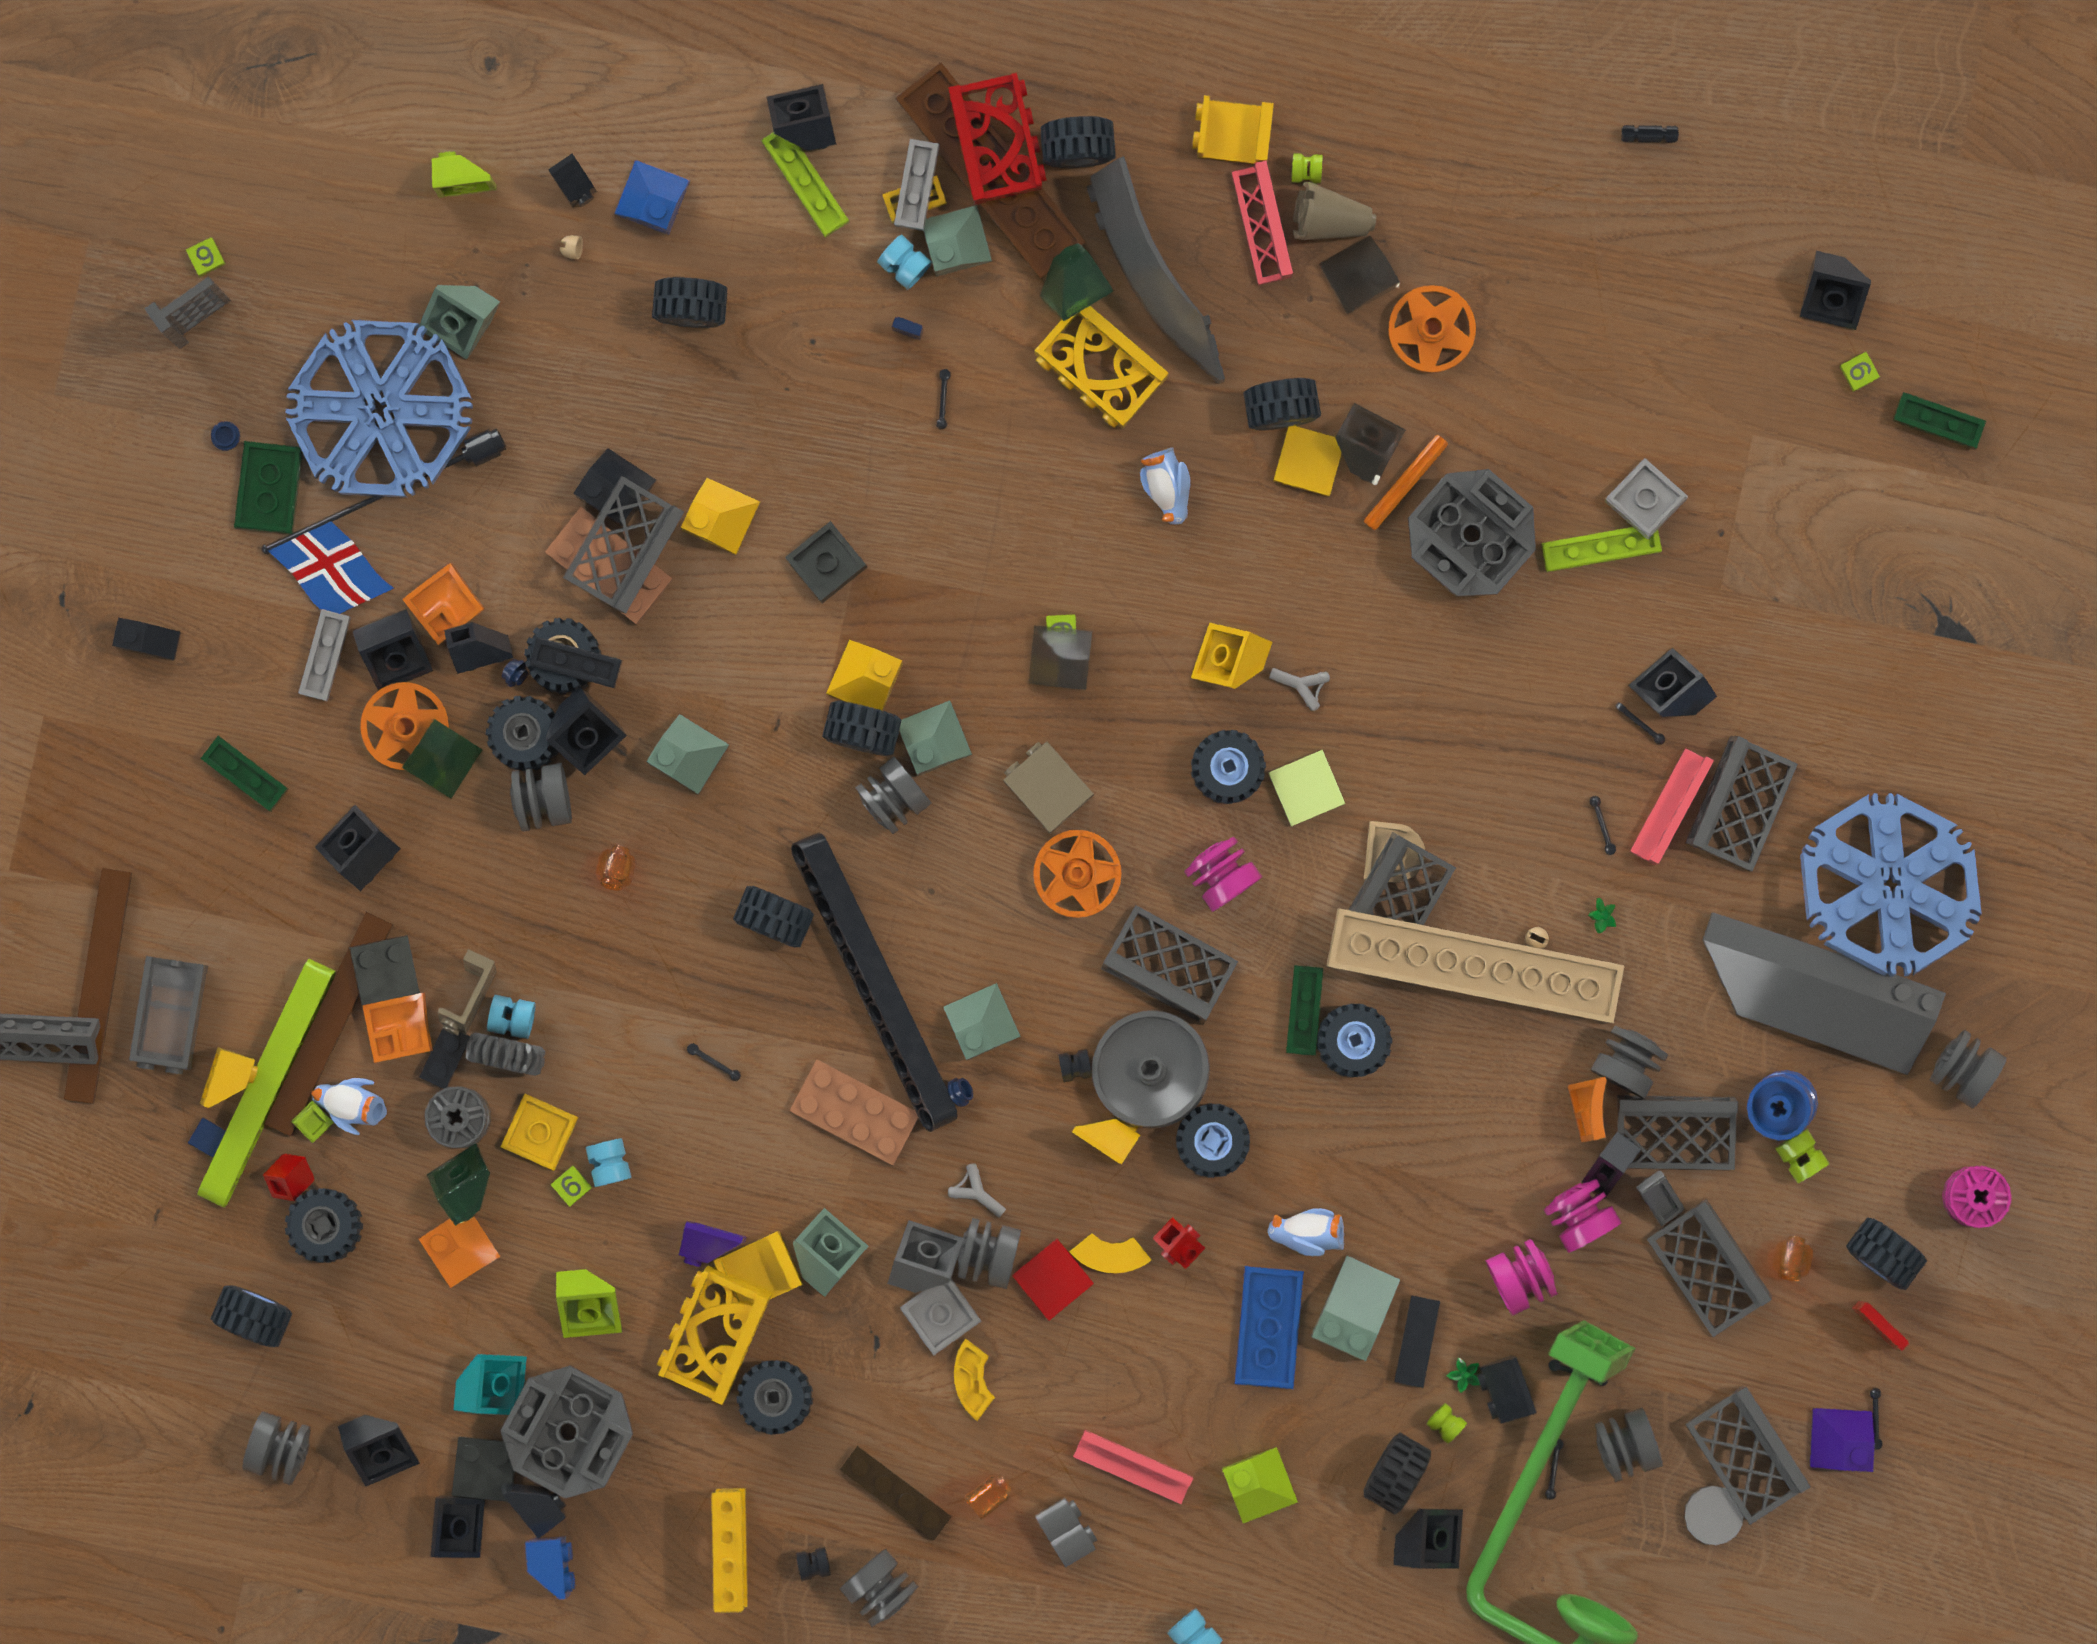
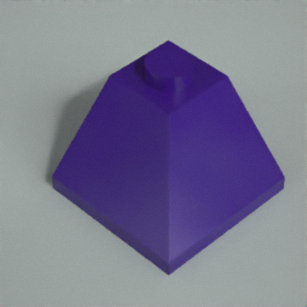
M686 1221L679 1256L685 1257L684 1263L701 1267L702 1262L709 1263L742 1245L747 1237L693 1221Z
M1812 1408L1810 1467L1873 1472L1875 1441L1872 1411Z

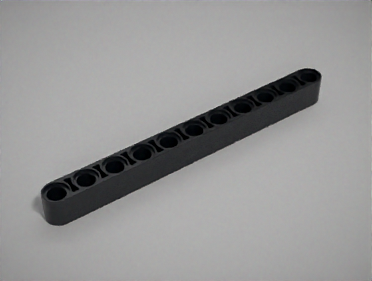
M815 833L791 845V852L796 865L921 1124L927 1131L932 1132L955 1121L958 1116L955 1104L950 1098L942 1077L828 841L823 834Z

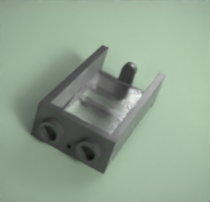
M146 956L129 1057L130 1061L137 1062V1068L154 1070V1065L166 1066L165 1072L182 1075L183 1069L192 1070V1059L206 974L208 972L207 965Z

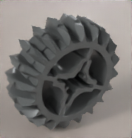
M475 1032L471 1034L466 1046V1058L469 1061L536 1076L541 1073L545 1063V1050L542 1047Z

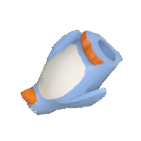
M1168 448L1141 459L1145 468L1141 469L1140 478L1145 492L1163 511L1162 521L1179 525L1185 521L1188 514L1190 475L1186 464L1178 462L1174 449Z
M351 1078L336 1085H318L312 1091L313 1102L318 1107L325 1109L339 1128L354 1135H359L360 1132L350 1125L351 1123L376 1125L387 1115L384 1100L361 1087L362 1085H373L374 1081Z
M1313 1208L1287 1219H1282L1275 1215L1268 1227V1235L1271 1240L1306 1256H1321L1325 1253V1250L1344 1249V1224L1342 1216H1334V1213L1330 1210Z

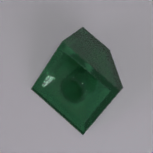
M1077 243L1064 248L1060 254L1053 257L1040 297L1065 321L1112 293L1113 289L1090 253Z
M433 718L402 768L452 799L483 749Z
M476 1143L428 1173L427 1177L437 1201L455 1226L470 1220L475 1213L481 1210L490 1171Z

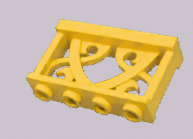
M1081 297L1034 350L1037 356L1035 361L1046 371L1052 368L1060 375L1057 380L1068 390L1074 387L1082 394L1080 400L1091 409L1095 406L1104 413L1102 418L1113 428L1118 425L1123 429L1169 376V373ZM1077 315L1082 318L1076 337L1062 333ZM1094 334H1099L1102 337V343L1098 346L1085 343L1086 338L1093 342L1092 336ZM1061 340L1074 343V350L1070 347H1064L1059 350L1067 354V358L1064 361L1057 360L1052 355V346ZM1114 345L1118 349L1114 357V370L1118 379H1088L1084 366V349L1090 352H1102ZM1122 360H1129L1132 363L1130 369H1125L1127 374H1129L1127 376H1124L1120 369V362ZM1074 364L1076 377L1065 368H1069ZM1147 376L1153 378L1154 380L1137 398L1132 385L1140 382ZM1126 388L1131 397L1129 407L1125 410L1114 409L1110 404V399L1117 396L1122 402L1123 394L1120 389ZM1091 390L1105 391L1102 400Z
M707 1265L703 1272L698 1270L691 1287L695 1288L692 1298L686 1297L681 1307L680 1313L684 1317L680 1325L675 1323L668 1339L673 1342L669 1351L664 1349L657 1365L661 1367L658 1376L670 1379L723 1405L733 1386L772 1293L763 1289H757ZM711 1284L721 1285L726 1292V1303L720 1304L721 1297L717 1291H715L714 1299H708L705 1295L706 1288ZM733 1291L755 1300L754 1304L732 1302ZM699 1302L705 1309L693 1315ZM730 1314H734L733 1321L735 1319L741 1320L742 1326L735 1329L731 1326ZM724 1315V1328L727 1334L737 1343L735 1347L731 1345L717 1346L706 1355L698 1336L697 1326L710 1318ZM686 1332L689 1345H680ZM683 1353L688 1357V1361L683 1365H690L696 1360L699 1366L691 1372H682L677 1368L675 1361L677 1356ZM717 1353H723L727 1360L724 1364H721L717 1358L713 1363L710 1359ZM703 1370L718 1384V1387H714L695 1377Z
M746 1488L716 1489V1492L712 1494L714 1611L742 1612L744 1607H748Z

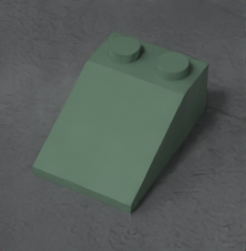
M1346 1255L1311 1337L1366 1361L1400 1279Z

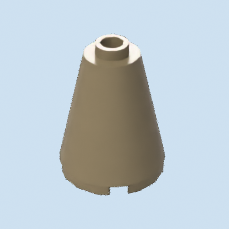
M1303 183L1306 190L1299 191L1293 215V222L1298 223V231L1293 230L1295 239L1312 240L1367 236L1369 231L1374 230L1376 214H1372L1371 207L1315 183Z

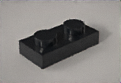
M442 1029L419 1078L443 1089L447 1088L465 1053L470 1036L461 1032L457 1036Z

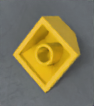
M706 478L689 508L681 529L690 535L737 555L760 501Z
M1209 623L1191 678L1236 689L1264 669L1272 642L1248 631Z
M849 640L826 694L845 702L883 711L903 662L877 649Z
M217 1047L200 1104L210 1108L246 1089L248 1082L253 1083L257 1074L258 1066H254L255 1060Z
M1117 1119L1078 1126L1072 1131V1133L1119 1164L1123 1163L1140 1137V1134L1136 1132L1139 1127L1129 1125L1123 1121L1120 1122Z

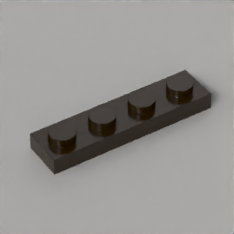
M859 1446L855 1448L840 1469V1471L933 1540L936 1539L952 1517Z

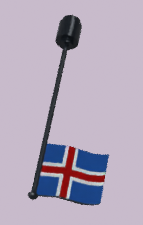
M496 428L492 431L487 429L464 440L465 447L461 448L463 454L451 459L445 468L465 459L468 464L473 462L477 467L501 456V452L507 448L498 429ZM372 496L268 546L264 544L261 548L265 555L271 553L292 573L311 601L320 610L324 609L341 614L394 589L393 586L376 573L357 545L333 523V521L384 498L382 496Z

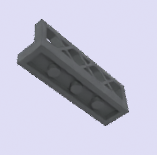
M0 1014V1044L4 1046L3 1049H0V1060L96 1064L98 1054L95 1039L100 1030L99 1018ZM18 1042L26 1043L33 1049L31 1051H23L16 1044ZM46 1044H54L61 1051L51 1052L44 1046ZM74 1045L87 1046L88 1054L79 1053L72 1047Z

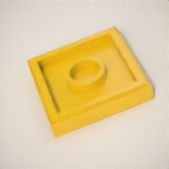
M1289 426L1273 481L1330 497L1345 440L1301 427Z
M525 1093L501 1148L555 1171L579 1117Z

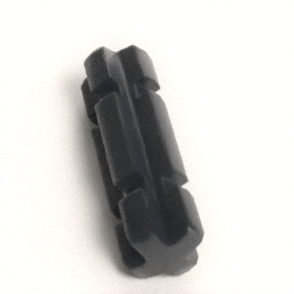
M1624 125L1621 129V139L1623 142H1634V140H1638V142H1661L1665 140L1667 143H1675L1679 138L1677 126L1662 128V126L1639 125L1638 128H1635L1634 125Z

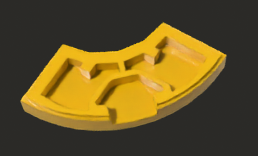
M1091 1233L1069 1251L1087 1267L1106 1273L1133 1271L1152 1260L1134 1237L1123 1243H1108Z
M965 1339L956 1356L954 1383L962 1405L978 1421L995 1398L987 1389L984 1380V1366L989 1355Z

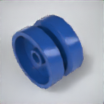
M1790 1070L1775 1071L1764 1077L1749 1094L1747 1103L1748 1117L1755 1130L1763 1136L1774 1140L1791 1139L1800 1134L1814 1119L1818 1107L1817 1092L1811 1082L1802 1074ZM1779 1101L1784 1102V1108L1780 1106Z

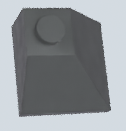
M909 1220L887 1284L916 1293L949 1283L959 1256L963 1238Z

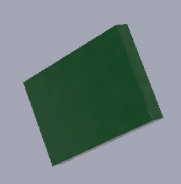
M244 441L234 528L293 534L303 457L300 447Z

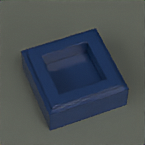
M897 316L892 325L893 331L921 340L924 331L921 324Z
M202 1117L188 1143L214 1158L226 1130Z

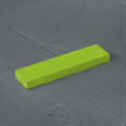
M774 132L761 140L825 238L849 223V219L801 147L774 134Z
M1634 527L1541 543L1546 573L1662 552L1658 530L1647 540Z

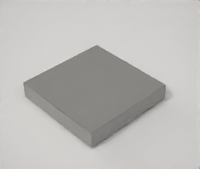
M1644 458L1605 498V502L1648 540L1687 500L1688 495Z
M950 1279L949 1283L922 1291L900 1307L933 1356L981 1322V1319L952 1279Z

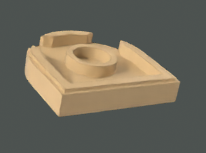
M1369 821L1364 880L1370 874L1392 832L1425 850L1421 837L1413 829L1403 824ZM1407 848L1402 857L1404 868L1420 865L1418 853ZM1399 864L1395 871L1401 870ZM1420 869L1406 873L1407 879L1415 876ZM1402 874L1391 877L1389 882H1404Z

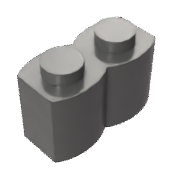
M1064 1497L1036 1514L1035 1518L1066 1568L1096 1550L1093 1543L1097 1541V1538L1089 1525L1084 1528L1081 1525L1078 1517L1082 1516V1513L1074 1500L1068 1503Z

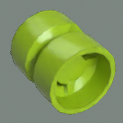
M1804 1129L1800 1134L1787 1139L1775 1148L1782 1161L1790 1163L1789 1172L1797 1184L1829 1165L1823 1152L1814 1148L1816 1141L1808 1129ZM1807 1153L1810 1159L1801 1164L1798 1158Z

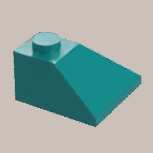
M477 1354L456 1380L454 1410L475 1414L509 1415L524 1388L527 1357Z

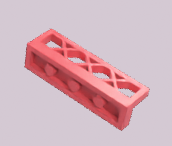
M1267 161L1255 163L1254 167L1233 171V182L1258 286L1292 278L1293 271ZM1256 174L1258 186L1253 194H1250L1241 188L1239 177ZM1258 191H1260L1262 200L1255 197ZM1243 195H1245V196H1247L1248 198H1250V199L1248 200V202L1246 203V205H1245V201H1244V196H1243ZM1252 201L1257 202L1264 208L1265 213L1259 223L1250 218L1247 213V209ZM1265 219L1267 220L1268 228L1262 225ZM1250 223L1256 226L1253 233L1251 230ZM1259 228L1270 234L1271 243L1266 251L1254 243L1253 238ZM1272 246H1273V250H1274L1275 256H1273V255H1271V254L1269 253V251H1270V249L1272 248ZM1257 251L1263 254L1260 260H1258ZM1265 257L1277 263L1279 274L1262 276L1260 265Z
M1686 748L1684 749L1630 850L1631 853L1653 865L1659 864L1714 760L1707 756L1703 758Z
M1084 1430L1073 1456L1179 1504H1182L1186 1492L1193 1481V1476L1088 1430Z

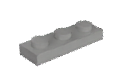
M910 139L894 222L895 226L924 231L939 152L938 143Z
M321 609L298 694L328 702L351 620L350 616Z

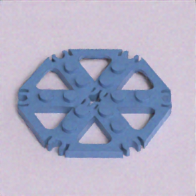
M351 320L356 329L353 332L352 327L345 322L343 324L346 328V334L339 337L336 331L331 329L330 335L334 340L331 343L328 335L325 333L288 388L289 391H299L300 393L299 395L296 393L287 394V398L289 400H297L298 405L295 409H286V413L290 416L298 417L286 419L315 478L317 479L321 473L319 477L321 483L324 484L329 477H335V483L331 489L335 492L339 491L338 493L342 495L408 498L404 493L403 486L406 487L407 492L412 496L415 495L413 484L416 481H421L425 489L429 488V483L424 477L426 474L434 485L471 428L469 426L462 427L459 424H472V419L462 417L461 412L465 408L473 409V404L468 401L461 402V400L473 399L444 340L441 339L438 344L440 337L437 334H434L429 341L423 339L427 331L426 327H419V323ZM370 335L400 336L404 339L405 343L383 376L380 377L366 349L365 341ZM329 356H336L354 392L312 390L310 383L324 360ZM431 361L442 363L453 386V392L449 397L408 395ZM372 396L382 405H387L383 409L386 422L378 413H372L376 408ZM391 412H393L395 419L392 418ZM313 421L351 423L328 458H321L307 433L308 425ZM404 425L444 427L449 430L450 438L432 463H424ZM378 440L395 474V479L390 484L359 483L355 477L356 471Z
M1877 793L1871 796L1869 802L1868 794L1816 826L1808 837L1816 843V847L1813 848L1806 844L1802 849L1800 859L1806 919L1808 920L1810 917L1818 915L1809 926L1812 928L1819 924L1825 928V932L1818 939L1820 941L1825 940L1831 935L1833 938L1826 941L1823 945L1883 976H1886L1888 973L1889 977H1893L1896 974L1897 965L1903 968L1904 977H1908L1911 974L1912 968L1913 975L1966 943L1974 931L1967 928L1965 923L1971 922L1976 925L1982 913L1975 849L1970 853L1963 854L1970 848L1971 842L1960 845L1956 841V838L1963 833L1962 829H1958L1950 834L1949 831L1955 829L1958 826L1957 824L1899 794L1893 796L1892 793H1888L1886 796V804H1881L1878 801ZM1904 814H1910L1933 826L1937 831V837L1904 858L1900 818ZM1858 815L1867 816L1872 857L1840 841L1836 836V829ZM1957 863L1964 869L1967 897L1964 901H1956L1923 884V882L1950 865ZM1821 866L1859 887L1831 904L1823 903L1819 898L1817 868ZM1889 875L1892 883H1897L1898 885L1893 889V893L1890 891L1889 886L1884 885L1889 879ZM1878 911L1882 952L1874 954L1849 941L1846 937V931ZM1910 913L1947 931V939L1925 953L1916 951L1913 946Z

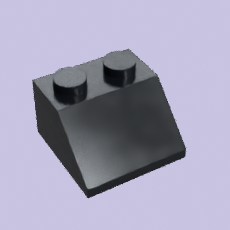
M607 448L587 471L573 494L584 503L601 512L621 476L648 492L657 480ZM624 485L618 495L621 507L637 503L634 490ZM639 494V495H640V498H641V501H644V499H645L646 497H644L643 495ZM616 501L613 503L611 509L617 508ZM638 506L622 510L626 526L638 510ZM618 511L607 514L606 517L622 527Z
M407 609L353 631L358 651L378 691L388 685L408 682L433 671L418 631Z
M579 686L558 706L545 739L583 775H586L627 735L619 722Z
M356 805L315 846L325 859L359 891H362L401 849Z
M1511 1355L1479 1367L1481 1374H1478L1477 1378L1482 1391L1488 1390L1491 1401L1487 1403L1492 1419L1498 1418L1499 1423L1502 1424L1537 1413L1516 1356Z

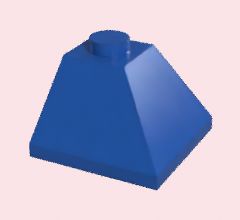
M635 160L615 215L669 235L690 180Z

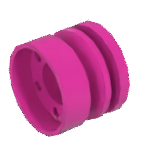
M1234 836L1228 840L1217 842L1194 858L1191 865L1184 870L1187 877L1192 876L1198 871L1202 874L1201 877L1192 883L1194 887L1206 882L1209 884L1210 888L1202 895V899L1212 912L1234 899L1262 878V875L1252 861L1238 866L1236 863L1245 852L1243 848L1232 855L1229 853L1228 850L1238 843Z
M1985 1166L1963 1167L1952 1173L1945 1182L1942 1193L1943 1205L1948 1215L1958 1224L1972 1228L1991 1227L2001 1221L2009 1211L2012 1199L2010 1186L2004 1176L1995 1169ZM1974 1191H1984L1985 1194L1982 1196L1983 1203H1974L1973 1200L1976 1197Z
M1597 1179L1571 1187L1556 1196L1543 1209L1547 1216L1558 1210L1561 1213L1560 1216L1551 1221V1224L1556 1226L1566 1222L1568 1228L1559 1235V1238L1568 1253L1594 1241L1622 1223L1612 1206L1598 1209L1597 1204L1606 1197L1604 1192L1591 1197L1590 1192L1600 1186Z
M1532 1239L1524 1242L1528 1253L1526 1256L1523 1255L1518 1245L1513 1247L1516 1261L1512 1263L1503 1252L1485 1260L1492 1279L1512 1316L1530 1308L1527 1294L1531 1292L1539 1302L1544 1301L1540 1290L1543 1286L1550 1297L1558 1294L1555 1288L1553 1272L1543 1252L1535 1246Z

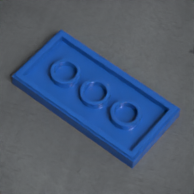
M1245 1266L1235 1384L1294 1389L1304 1271Z

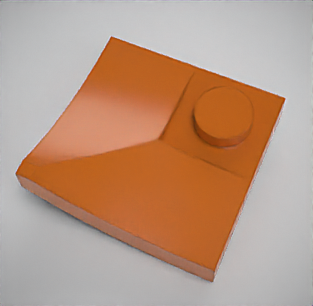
M449 563L402 599L438 645L446 641L444 630L467 624L485 610L453 563Z
M425 992L362 1005L374 1063L433 1051L427 1018Z
M1606 1077L1568 1085L1581 1142L1606 1138L1603 1125V1095L1607 1082Z
M468 1206L418 1238L450 1288L500 1257Z

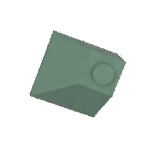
M977 205L926 219L924 235L936 277L992 262Z
M437 285L419 327H426L427 331L425 334L430 337L437 334L440 337L439 342L443 339L449 349L467 359L492 322L500 301L476 286Z
M951 701L912 715L901 722L899 731L917 776L972 755Z
M679 714L661 737L646 762L699 795L729 747V744Z
M997 983L943 1007L966 1060H970L1021 1037Z
M825 1208L793 1242L802 1278L824 1297L869 1247Z

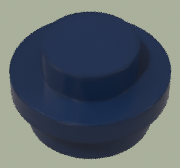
M220 422L211 431V441L220 450H232L240 441V431L231 422Z
M512 659L502 672V678L509 687H513L516 684L521 685L528 676L525 661H518L517 659Z
M954 1078L948 1082L947 1090L954 1104L959 1107L968 1105L969 1101L973 1098V1089L970 1083L964 1078Z

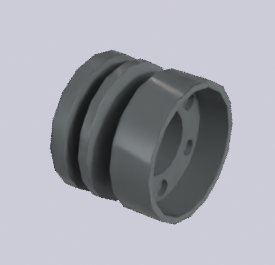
M892 757L879 768L885 779L881 784L875 778L869 776L867 779L875 789L869 793L861 783L855 788L860 795L862 804L878 824L894 834L899 829L891 821L892 818L897 815L901 822L906 825L908 821L902 810L907 807L914 814L918 815L932 803L898 760Z
M561 763L542 766L541 780L537 781L532 769H526L525 783H523L519 770L512 771L511 802L514 815L519 822L522 832L530 831V817H533L536 829H541L542 815L546 814L552 826L572 823L569 791L564 768Z
M1614 1026L1611 1033L1621 1039L1620 1044L1607 1039L1605 1043L1615 1051L1614 1055L1610 1056L1599 1053L1590 1070L1600 1077H1606L1607 1081L1629 1093L1645 1099L1654 1083L1651 1078L1644 1074L1646 1068L1660 1072L1661 1067L1652 1062L1651 1059L1655 1057L1661 1061H1666L1668 1054L1661 1050L1654 1041L1642 1034Z
M1963 1030L1945 1047L1939 1056L1930 1081L1934 1084H1939L1947 1076L1942 1087L1945 1091H1948L1958 1083L1960 1086L1957 1090L1956 1098L1972 1109L1978 1105L1994 1084L2007 1058L1991 1047L1979 1056L1977 1051L1981 1040L1976 1038L1966 1047L1971 1033Z
M447 1087L437 1092L430 1099L425 1110V1125L430 1136L439 1144L449 1148H468L479 1143L487 1134L491 1124V1110L486 1099L477 1091L466 1087ZM462 1111L460 1117L463 1118V1122H456L453 1125V1118L450 1116V1113Z
M972 1218L970 1226L964 1232L958 1256V1277L966 1279L968 1268L973 1267L975 1271L972 1281L977 1282L982 1270L988 1271V1285L1007 1289L1021 1230L1003 1225L998 1236L994 1237L991 1236L992 1224L987 1222L984 1234L977 1233L980 1220Z
M1642 1407L1624 1413V1428L1620 1429L1613 1417L1609 1418L1612 1431L1610 1433H1607L1602 1421L1595 1423L1597 1447L1603 1464L1612 1475L1615 1483L1622 1480L1619 1468L1621 1466H1624L1629 1478L1634 1476L1632 1463L1638 1461L1644 1472L1663 1466L1655 1436Z
M262 1411L252 1430L244 1455L242 1470L262 1476L268 1465H272V1480L277 1481L284 1469L283 1483L292 1485L297 1474L301 1471L308 1454L311 1426L303 1424L297 1436H295L297 1422L291 1421L285 1432L280 1431L281 1417Z
M886 1548L839 1588L851 1604L863 1597L865 1598L867 1603L859 1612L862 1616L872 1608L876 1611L867 1621L871 1627L892 1617L909 1601L913 1592L918 1588L914 1581L904 1589L899 1585L909 1576L906 1572L895 1578L892 1577L890 1573L895 1569L898 1562Z

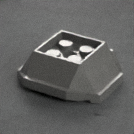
M1489 469L1447 473L1408 517L1411 558L1456 597L1497 595L1536 550L1533 506ZM1466 528H1475L1479 532V540L1468 542L1463 535Z
M571 1365L528 1378L501 1429L513 1470L564 1498L605 1487L634 1434L623 1393ZM565 1423H570L576 1428V1436L572 1440L565 1439L561 1434V1428Z

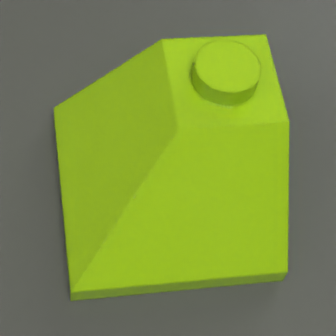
M443 152L438 154L439 158H432V186L439 198L497 190L496 183L490 174L462 155H456V152Z
M586 1269L556 1272V1300L563 1338L622 1333L615 1287Z
M1277 1447L1222 1468L1243 1523L1298 1503Z

